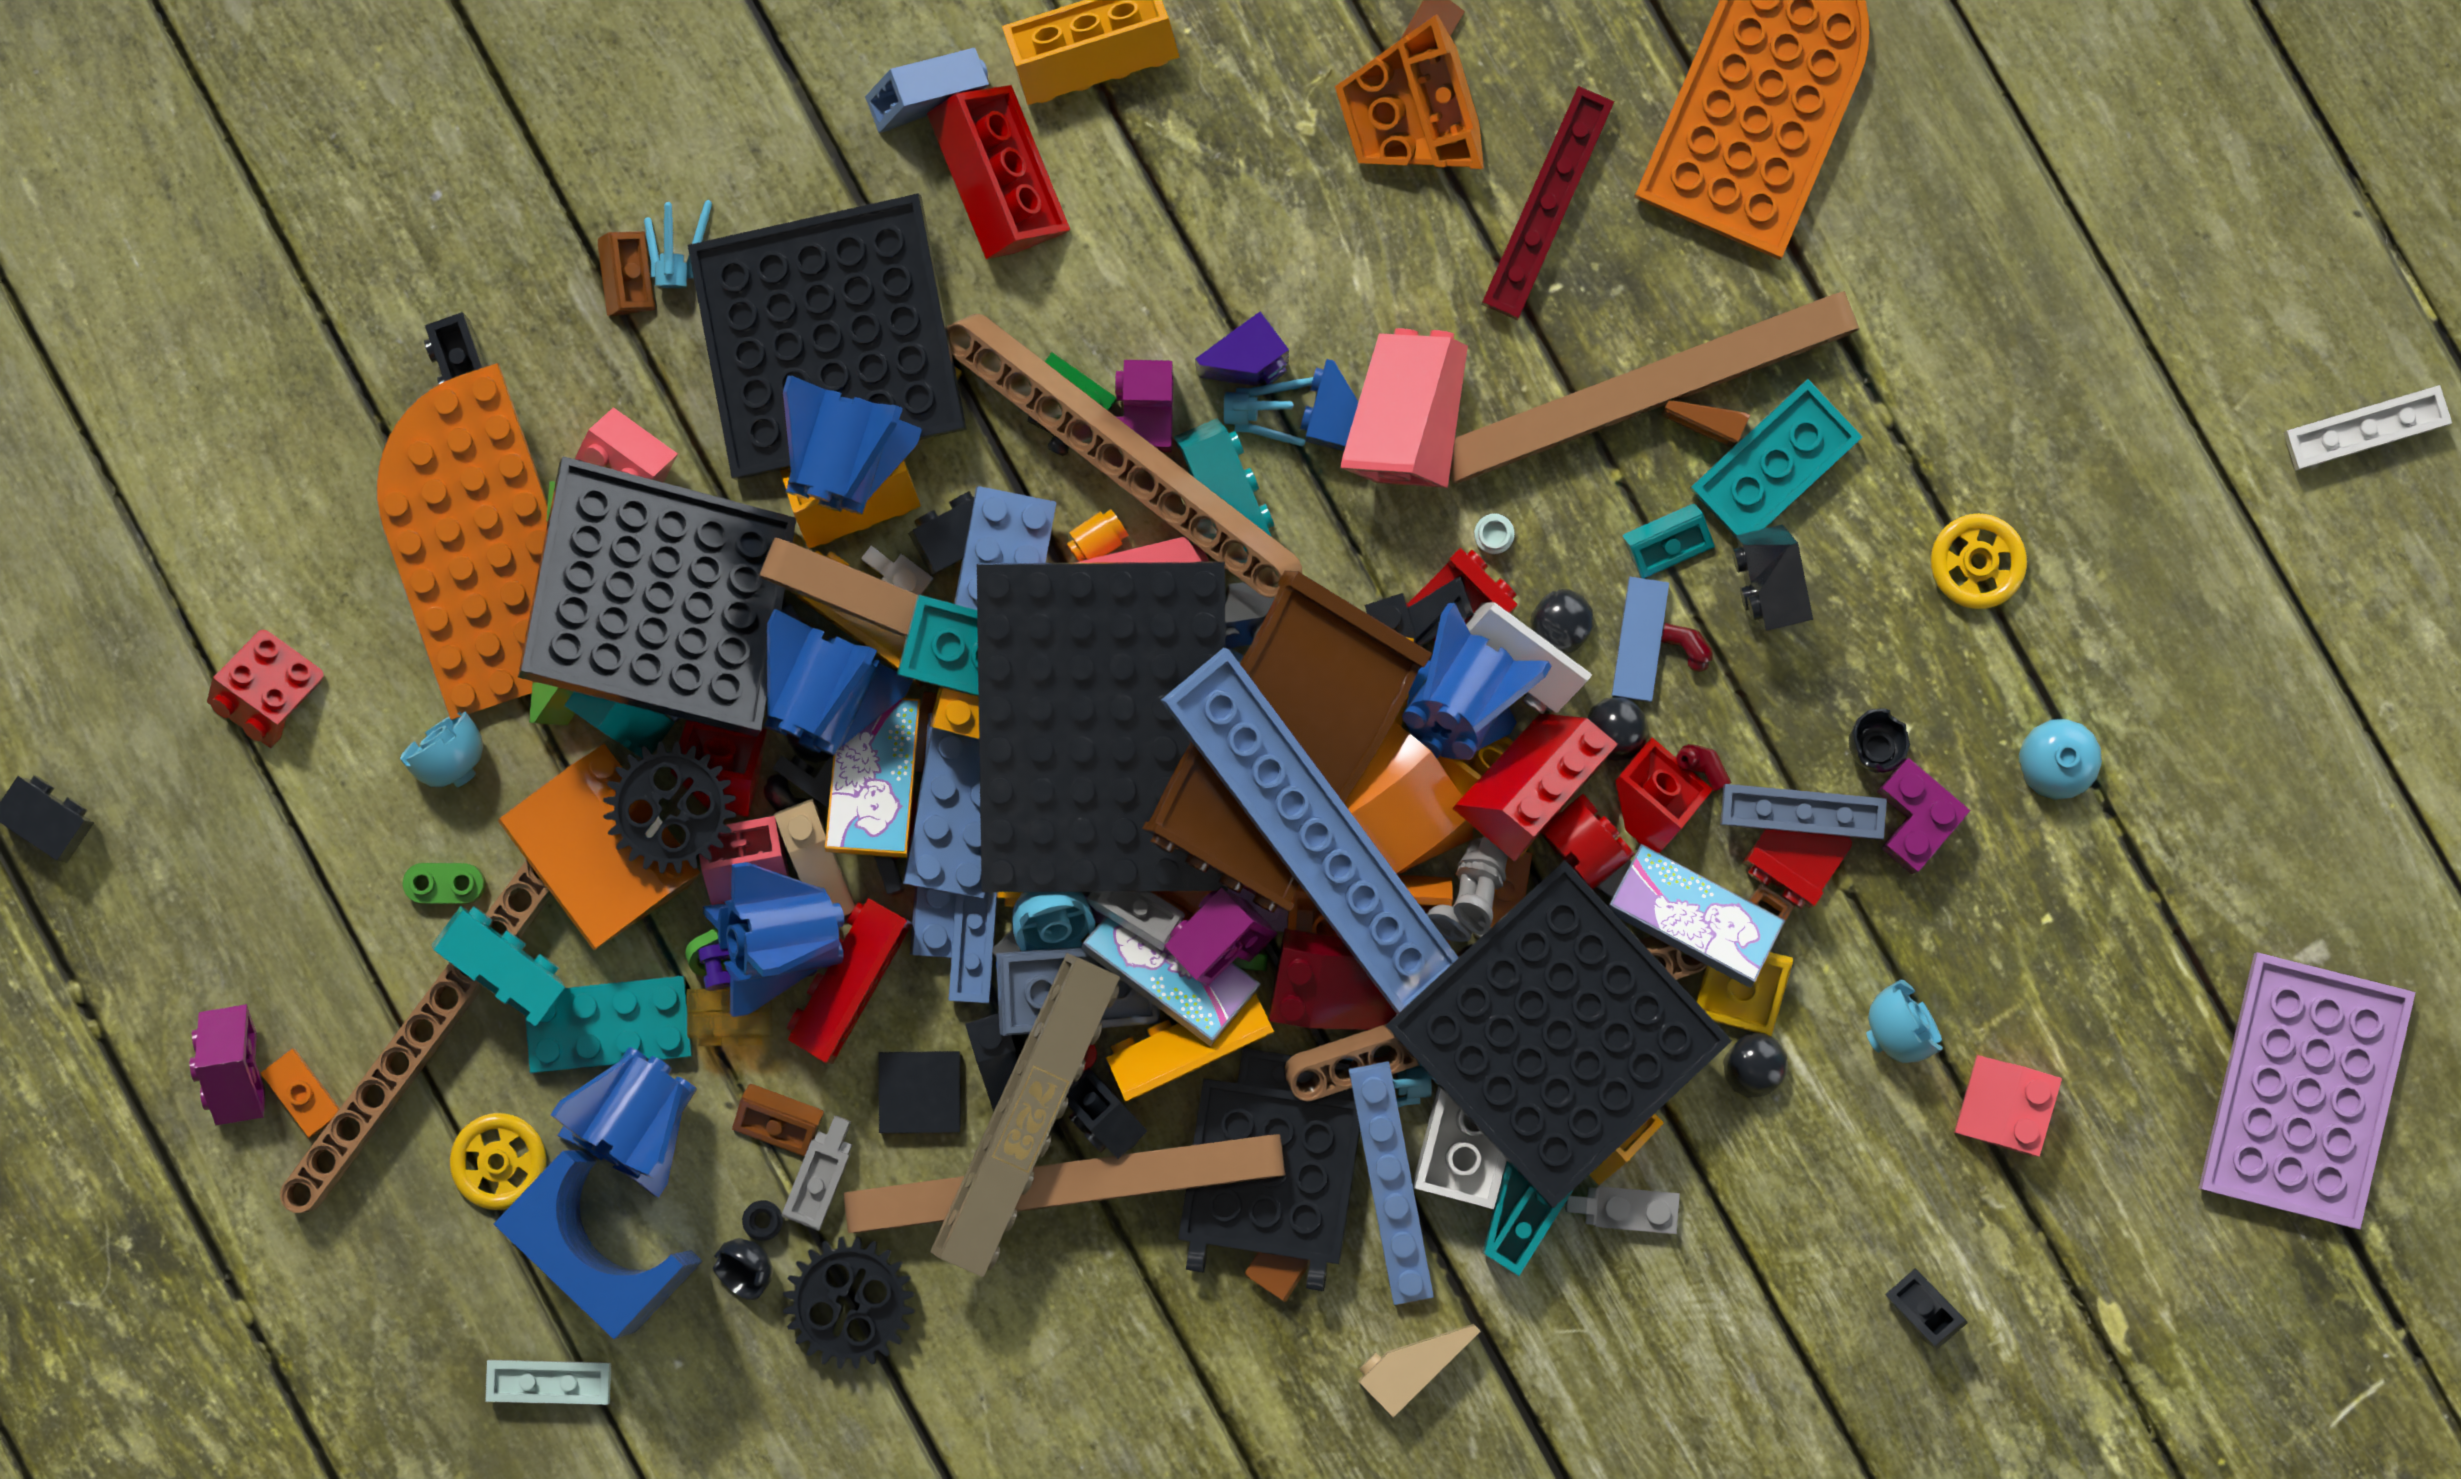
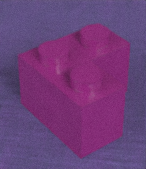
M1124 360L1123 371H1116L1115 376L1116 400L1123 401L1124 417L1117 418L1159 451L1172 452L1173 362L1169 360Z
M1907 758L1876 791L1906 817L1905 821L1881 849L1910 874L1917 873L1971 810L1910 758Z
M1221 887L1218 891H1212L1203 898L1199 904L1200 910L1190 920L1182 921L1173 929L1170 934L1171 939L1164 946L1197 981L1209 986L1236 957L1251 962L1278 933L1247 900Z
M247 1004L199 1012L198 1027L192 1030V1044L195 1057L190 1058L189 1061L190 1073L194 1082H200L202 1107L204 1110H210L215 1126L264 1118L265 1087L255 1062L257 1032Z

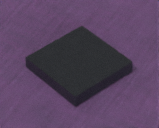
M960 1051L879 1052V1133L961 1132Z

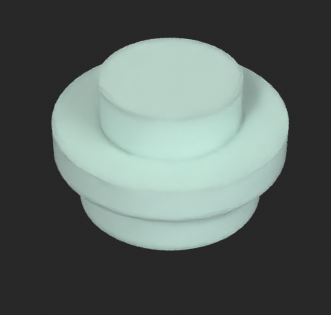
M1500 514L1486 515L1479 520L1475 527V542L1486 553L1500 554L1506 551L1514 540L1513 525L1506 517Z

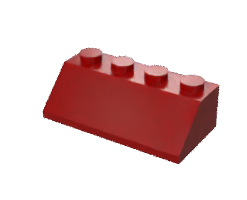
M1012 85L956 93L927 113L986 259L1018 253L1071 230Z
M1539 714L1452 809L1513 861H1516L1595 774L1618 744L1588 718Z
M869 898L864 905L860 902L856 904L847 920V924L852 927L844 940L839 938L843 949V962L828 967L824 975L819 972L817 973L806 993L812 996L804 1011L797 1008L786 1028L791 1031L787 1040L825 1063L834 1064L912 927L910 921Z

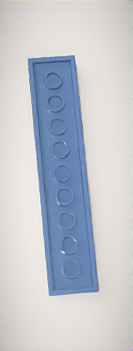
M981 486L976 487L954 604L977 610L978 563L1046 562L1056 508L1055 501ZM931 727L903 884L984 898L985 892H982L979 739Z
M1223 648L1161 699L1162 703L1397 1014L1459 958L1229 649Z

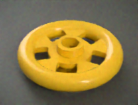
M1968 514L1953 520L1939 533L1931 552V569L1938 587L1953 602L1967 608L1987 609L2004 603L2017 592L2026 574L2027 555L2020 536L2004 520L1988 514ZM1980 529L1996 534L1993 546L1983 541H1977ZM1959 536L1968 545L1962 549L1959 556H1956L1949 548ZM1998 553H2010V570L1998 569ZM1974 555H1980L1984 558L1985 566L1982 569L1973 567L1971 559ZM1956 566H1959L1962 574L1968 578L1960 586L1954 582L1949 574V571ZM1992 577L1996 589L1980 593L1977 582L1985 581Z
M506 1113L487 1114L471 1121L456 1137L450 1153V1171L457 1189L471 1203L488 1210L508 1209L546 1169V1151L539 1134L523 1119ZM498 1129L501 1140L484 1145L481 1134L489 1130ZM518 1137L524 1141L529 1150L521 1157H518L517 1152L510 1145V1142ZM467 1152L479 1153L477 1158L478 1170L466 1169ZM495 1154H500L504 1158V1165L498 1170L494 1169L490 1163L491 1157ZM520 1167L528 1174L522 1184L515 1187L508 1179ZM483 1177L499 1183L495 1194L485 1192L479 1188Z

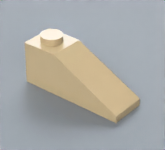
M812 798L776 812L774 817L800 881L824 888L832 904L839 903L843 909L844 916L850 914L856 905L836 853L825 852L827 830L815 799Z
M1474 1324L1387 1351L1382 1357L1374 1353L1359 1368L1364 1375L1358 1381L1394 1417L1481 1331Z

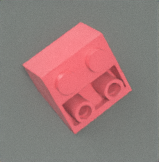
M613 407L588 430L575 459L664 482L678 453Z
M774 816L727 824L726 826L732 830L731 834L719 832L717 836L723 843V848H718L711 844L708 847L712 857L710 861L699 854L701 870L711 905L725 904L724 902L731 900L732 864L748 862L790 877L784 841Z

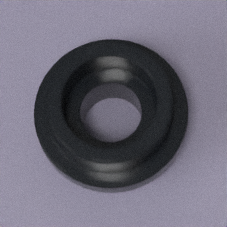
M767 1200L753 1202L744 1211L742 1217L743 1228L755 1240H770L777 1236L782 1229V1212L773 1202ZM762 1212L768 1214L771 1220L767 1228H760L756 1224V1217Z

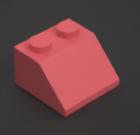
M1976 1055L1954 1133L2029 1156L2040 1157L2062 1078L2020 1065Z

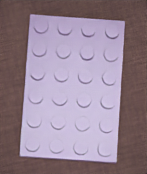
M2258 952L2254 953L2199 1189L2361 1229L2416 992Z

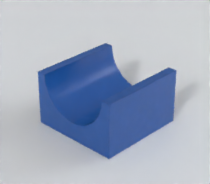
M587 1150L562 1151L499 1217L494 1225L613 1339L635 1333L702 1263V1260L692 1250L671 1254L665 1261L650 1270H633L619 1266L605 1258L590 1242L585 1233L580 1215L582 1188L597 1160Z

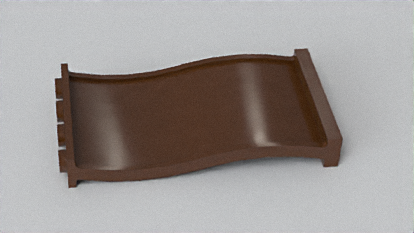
M1285 570L1277 584L1280 588L1240 665L1344 803L1392 726L1419 669L1425 667L1432 653L1299 571ZM1191 741L1166 786L1150 821L1145 822L1142 829L1153 835L1150 842L1169 853H1172L1174 848L1186 854L1187 857L1184 862L1203 873H1206L1210 868L1220 874L1221 877L1218 882L1237 893H1240L1243 888L1255 895L1252 902L1271 913H1274L1276 908L1291 911L1294 906L1291 901L1299 883Z

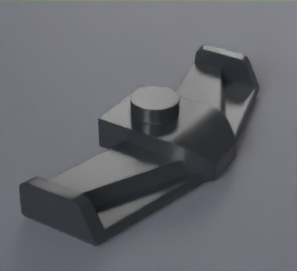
M1462 575L1408 607L1404 593L1364 605L1367 614L1404 637L1414 638V643L1419 646H1423L1436 638L1441 614L1448 603H1455L1463 620L1474 614Z

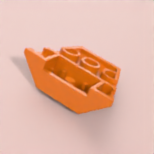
M1438 14L1335 86L1358 163L1406 166L1408 164L1434 165V167L1456 166L1470 167V169L1484 168L1480 124L1457 47Z
M1394 721L1374 757L1345 800V806L1397 875L1473 839V826L1452 809L1463 797L1432 751Z

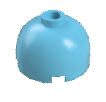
M466 712L463 714L457 713L461 716L459 718L451 720L449 716L425 732L427 737L421 741L420 747L414 741L401 754L400 760L417 780L431 787H444L451 783H454L456 787H460L476 775L473 767L480 761L482 755V736Z
M2068 719L2049 720L2033 728L2023 740L2019 753V764L2021 763V770L2027 785L2039 795L2054 800L2073 798L2085 792L2097 779L2102 764L2101 747L2094 734L2082 724Z
M1023 892L1013 909L1012 927L1016 943L1021 951L1082 947L1081 939L1088 932L1091 934L1095 930V919L1092 909L1082 892Z
M1905 980L1895 982L1875 997L1870 1005L1868 1016L1871 1030L1867 1031L1866 1034L1870 1044L1877 1053L1884 1050L1890 1058L1902 1063L1919 1062L1943 1049L1942 1046L1937 1044L1942 1041V1038L1924 1002L1917 1004L1909 996L1916 991Z

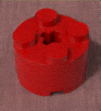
M1582 793L1541 832V835L1557 855L1559 854L1588 886L1594 890L1627 863L1635 853L1621 837L1615 840L1620 834L1619 831L1605 816L1602 818L1599 815L1594 816L1598 810Z

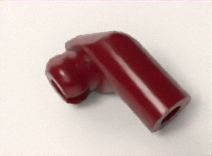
M1664 623L1661 642L1683 647L1689 656L1688 667L1697 672L1705 671L1709 667V661L1713 659V653L1702 634L1692 628Z
M1688 744L1678 751L1676 756L1677 764L1685 770L1705 773L1713 791L1724 787V784L1732 783L1715 750L1695 744Z

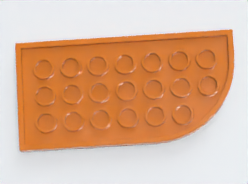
M1719 0L1634 198L1781 260L1866 61L1869 46V16L1866 1Z
M499 363L445 381L421 396L395 425L383 450L378 471L377 500L383 529L451 720L461 717L457 714L459 712L461 714L464 712L471 714L532 693L534 682L518 678L548 524L546 522L548 503Z

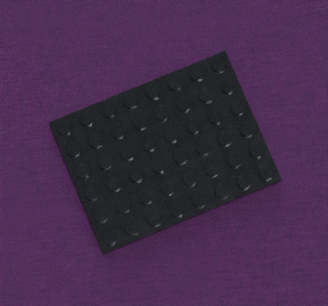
M1225 561L978 563L977 628L982 892L1218 891L1221 887L1228 891L1227 887L1218 882L1221 877L1220 874L1210 868L1206 873H1203L1184 862L1187 857L1186 854L1174 848L1172 853H1169L1150 842L1153 835L1142 829L1145 822L1150 821L1166 786L1191 743L1189 737L1162 703L1161 699L1220 650L1226 648Z

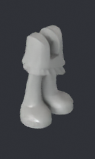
M1485 836L1483 839L1471 840L1463 858L1458 863L1456 875L1460 880V889L1454 906L1437 905L1430 909L1427 914L1444 939L1460 942L1469 941L1473 932L1478 935L1486 934L1493 921L1495 889L1498 890L1503 887L1502 881L1506 880L1505 869L1508 855Z

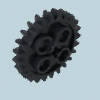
M658 742L657 754L654 755L643 746L642 760L638 761L630 754L627 756L631 765L628 771L621 767H616L615 770L622 777L620 783L608 781L607 783L611 789L616 791V794L613 797L603 798V802L614 806V811L603 815V817L607 820H616L617 824L608 831V834H621L623 839L616 848L620 850L630 846L632 851L628 860L631 862L639 855L644 856L643 868L646 870L653 861H658L660 873L664 874L668 863H673L677 873H681L682 861L686 860L696 869L697 855L701 854L709 861L712 859L711 853L708 850L711 844L718 848H723V843L717 837L719 832L731 834L732 832L728 826L723 824L724 819L736 817V813L725 809V804L735 801L736 798L732 795H724L722 791L731 784V781H718L716 778L723 769L721 765L711 770L707 767L711 757L710 754H706L700 760L695 759L696 746H692L686 755L681 754L679 742H675L672 752H666L663 743ZM664 767L673 769L678 777L675 787L668 791H662L654 784L655 773ZM687 778H692L693 784L677 804V808L681 811L677 817L670 814L654 836L651 838L647 837V830L663 810L659 805L660 800L664 798L670 801ZM703 792L709 797L710 808L705 814L694 815L687 809V799L692 793ZM638 800L649 802L653 809L651 819L643 824L634 822L629 815L631 805ZM672 824L681 826L686 833L684 843L677 848L666 846L662 840L664 829Z
M844 1236L839 1237L837 1249H833L828 1241L822 1242L824 1254L820 1255L813 1249L808 1250L812 1262L807 1264L800 1260L797 1261L796 1265L802 1272L801 1276L789 1275L787 1278L796 1285L795 1290L783 1292V1296L794 1300V1305L783 1309V1313L795 1314L796 1318L787 1328L788 1330L800 1328L802 1333L798 1336L795 1343L800 1344L808 1340L811 1343L807 1352L808 1356L813 1355L818 1350L823 1352L821 1364L825 1365L832 1356H835L838 1369H842L846 1359L851 1358L854 1368L858 1369L861 1365V1357L865 1356L873 1365L876 1363V1350H879L885 1356H889L891 1352L887 1342L890 1340L900 1345L903 1340L896 1331L898 1329L909 1330L911 1328V1325L902 1319L903 1315L915 1313L914 1308L905 1305V1300L916 1294L913 1291H904L903 1285L912 1279L911 1275L899 1277L897 1271L902 1267L903 1262L899 1261L890 1265L887 1262L892 1252L890 1249H887L881 1255L876 1254L877 1241H872L867 1249L862 1248V1239L859 1236L855 1238L852 1247H848ZM835 1264L843 1265L849 1271V1281L843 1287H835L829 1281L828 1272ZM863 1268L866 1274L854 1299L860 1304L859 1309L853 1308L848 1312L841 1334L834 1336L833 1330L844 1309V1304L839 1301L840 1296H847L851 1293L859 1269ZM871 1280H879L886 1286V1298L880 1303H874L866 1296L865 1289ZM818 1302H825L833 1309V1319L827 1325H821L813 1318V1307ZM864 1318L868 1321L871 1327L868 1339L860 1341L852 1337L849 1328L853 1319Z

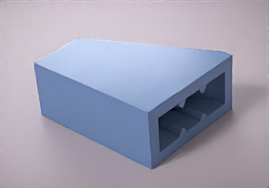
M975 48L890 69L865 96L878 133L927 116L929 111L956 93L985 89L989 85L988 71L985 63L979 59Z

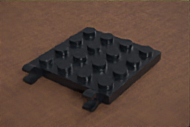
M1203 1078L1193 1145L1279 1134L1281 1137L1285 1176L1186 1189L1178 1237L1179 1240L1190 1241L1186 1270L1204 1273L1208 1244L1310 1260L1306 1288L1325 1291L1328 1263L1340 1265L1360 1137V1126L1355 1101L1331 1097L1304 1101L1297 1098L1291 1091Z

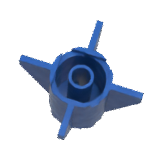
M787 376L783 389L791 474L786 492L804 499H809V496L819 499L818 505L834 511L841 512L844 509L862 515L867 500L918 444L922 429L899 420L902 408L899 406L872 403L854 397V399L841 397L842 393L826 390L794 376Z
M1448 603L1441 614L1431 661H1428L1424 668L1421 667L1408 692V706L1402 718L1412 736L1430 749L1436 758L1442 756L1450 759L1468 760L1474 756L1477 750L1512 732L1517 722L1509 706L1543 680L1552 666L1549 661H1514L1510 654L1502 647L1497 652L1486 644L1489 639L1480 635H1473L1469 632L1455 603Z
M774 609L767 623V720L764 726L779 734L786 736L788 733L800 738L798 743L818 753L823 751L834 756L837 750H840L843 745L907 694L913 680L897 675L896 671L882 665L880 660H874L877 650L867 646L854 645L837 636L835 639L829 638L827 641L822 638L824 631L812 628Z
M748 862L732 864L731 900H727L724 902L725 904L703 906L704 916L718 929L720 950L728 949L731 961L724 962L731 976L730 1014L732 1017L749 1015L814 971L843 962V949L839 942L838 928L844 924L843 909L839 903L832 904L824 888L810 885Z
M628 1047L618 1063L560 1100L550 1116L563 1125L557 1135L558 1137L587 1150L600 1160L604 1158L614 1164V1169L628 1175L653 1196L659 1198L668 1184L682 1112L697 1088L681 1077L677 1076L674 1079L668 1075L672 1068L662 1060L654 1056L648 1059L636 1049Z

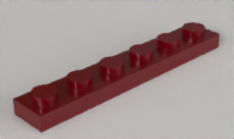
M1577 87L1481 305L1515 320L1519 319L1615 101L1583 87Z

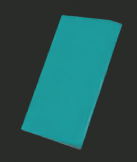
M1690 504L1623 535L1627 549L1640 577L1643 579L1715 547L1704 515L1696 504Z

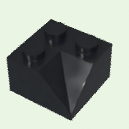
M1781 524L1736 535L1738 548L1732 549V555L1737 572H1743L1746 586L1740 587V594L1745 611H1750L1752 620H1758L1766 631L1813 620L1799 544L1784 525Z

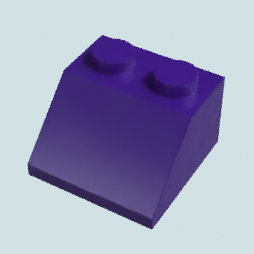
M1260 311L1196 357V372L1200 378L1252 386H1257L1265 381L1269 385L1287 372L1285 367L1289 363V349Z

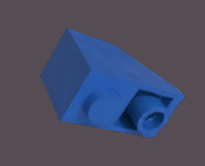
M1326 359L1324 369L1316 367L1310 391L1317 392L1314 407H1305L1300 429L1307 431L1305 442L1344 452L1359 402L1335 361Z

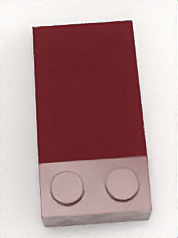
M1284 928L1270 1001L1269 1021L1305 1028L1371 1030L1388 1024L1397 1015L1339 937Z

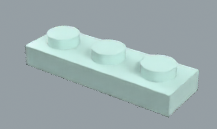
M487 1360L486 1402L610 1404L611 1363Z

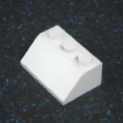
M1495 602L1481 603L1466 624L1471 634L1489 639L1486 645L1497 652L1502 647L1510 654L1514 661L1550 662L1552 667L1546 677L1525 693L1526 697L1523 699V702L1540 714H1543L1545 710L1551 713H1558L1592 676L1590 672Z
M1438 1086L1412 1183L1413 1188L1494 1209L1507 1159Z

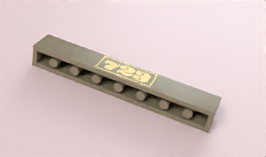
M1066 953L930 1252L938 1258L981 1277H984L987 1269L991 1270L996 1264L1000 1253L998 1244L1004 1231L1008 1232L1016 1220L1017 1210L1015 1207L1021 1194L1025 1195L1032 1185L1034 1179V1172L1032 1170L1038 1157L1044 1156L1051 1142L1049 1132L1055 1119L1059 1120L1067 1108L1068 1097L1066 1095L1072 1082H1077L1084 1071L1085 1060L1083 1058L1089 1045H1093L1100 1036L1102 1030L1100 1020L1106 1007L1110 1008L1118 996L1119 985L1117 983L1120 976Z

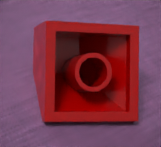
M686 720L679 741L681 754L686 755L692 746H696L695 759L700 760L706 754H710L711 757L707 767L710 770L720 765L723 767L716 778L718 781L730 780L731 784L722 791L724 795H732L736 798L735 801L725 804V809L736 813V815L748 817L757 790L767 729L761 728L759 735L754 737ZM671 769V774L678 779L676 772ZM687 778L683 785L689 789L693 784V779ZM703 792L692 793L709 810V797Z
M1653 737L1615 780L1625 830L1640 845L1642 844L1657 853H1660L1676 836L1713 790L1693 771L1682 769L1677 764L1676 757Z

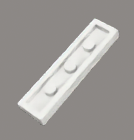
M2438 385L2284 432V436L2295 471L2442 428L2452 424L2441 386Z

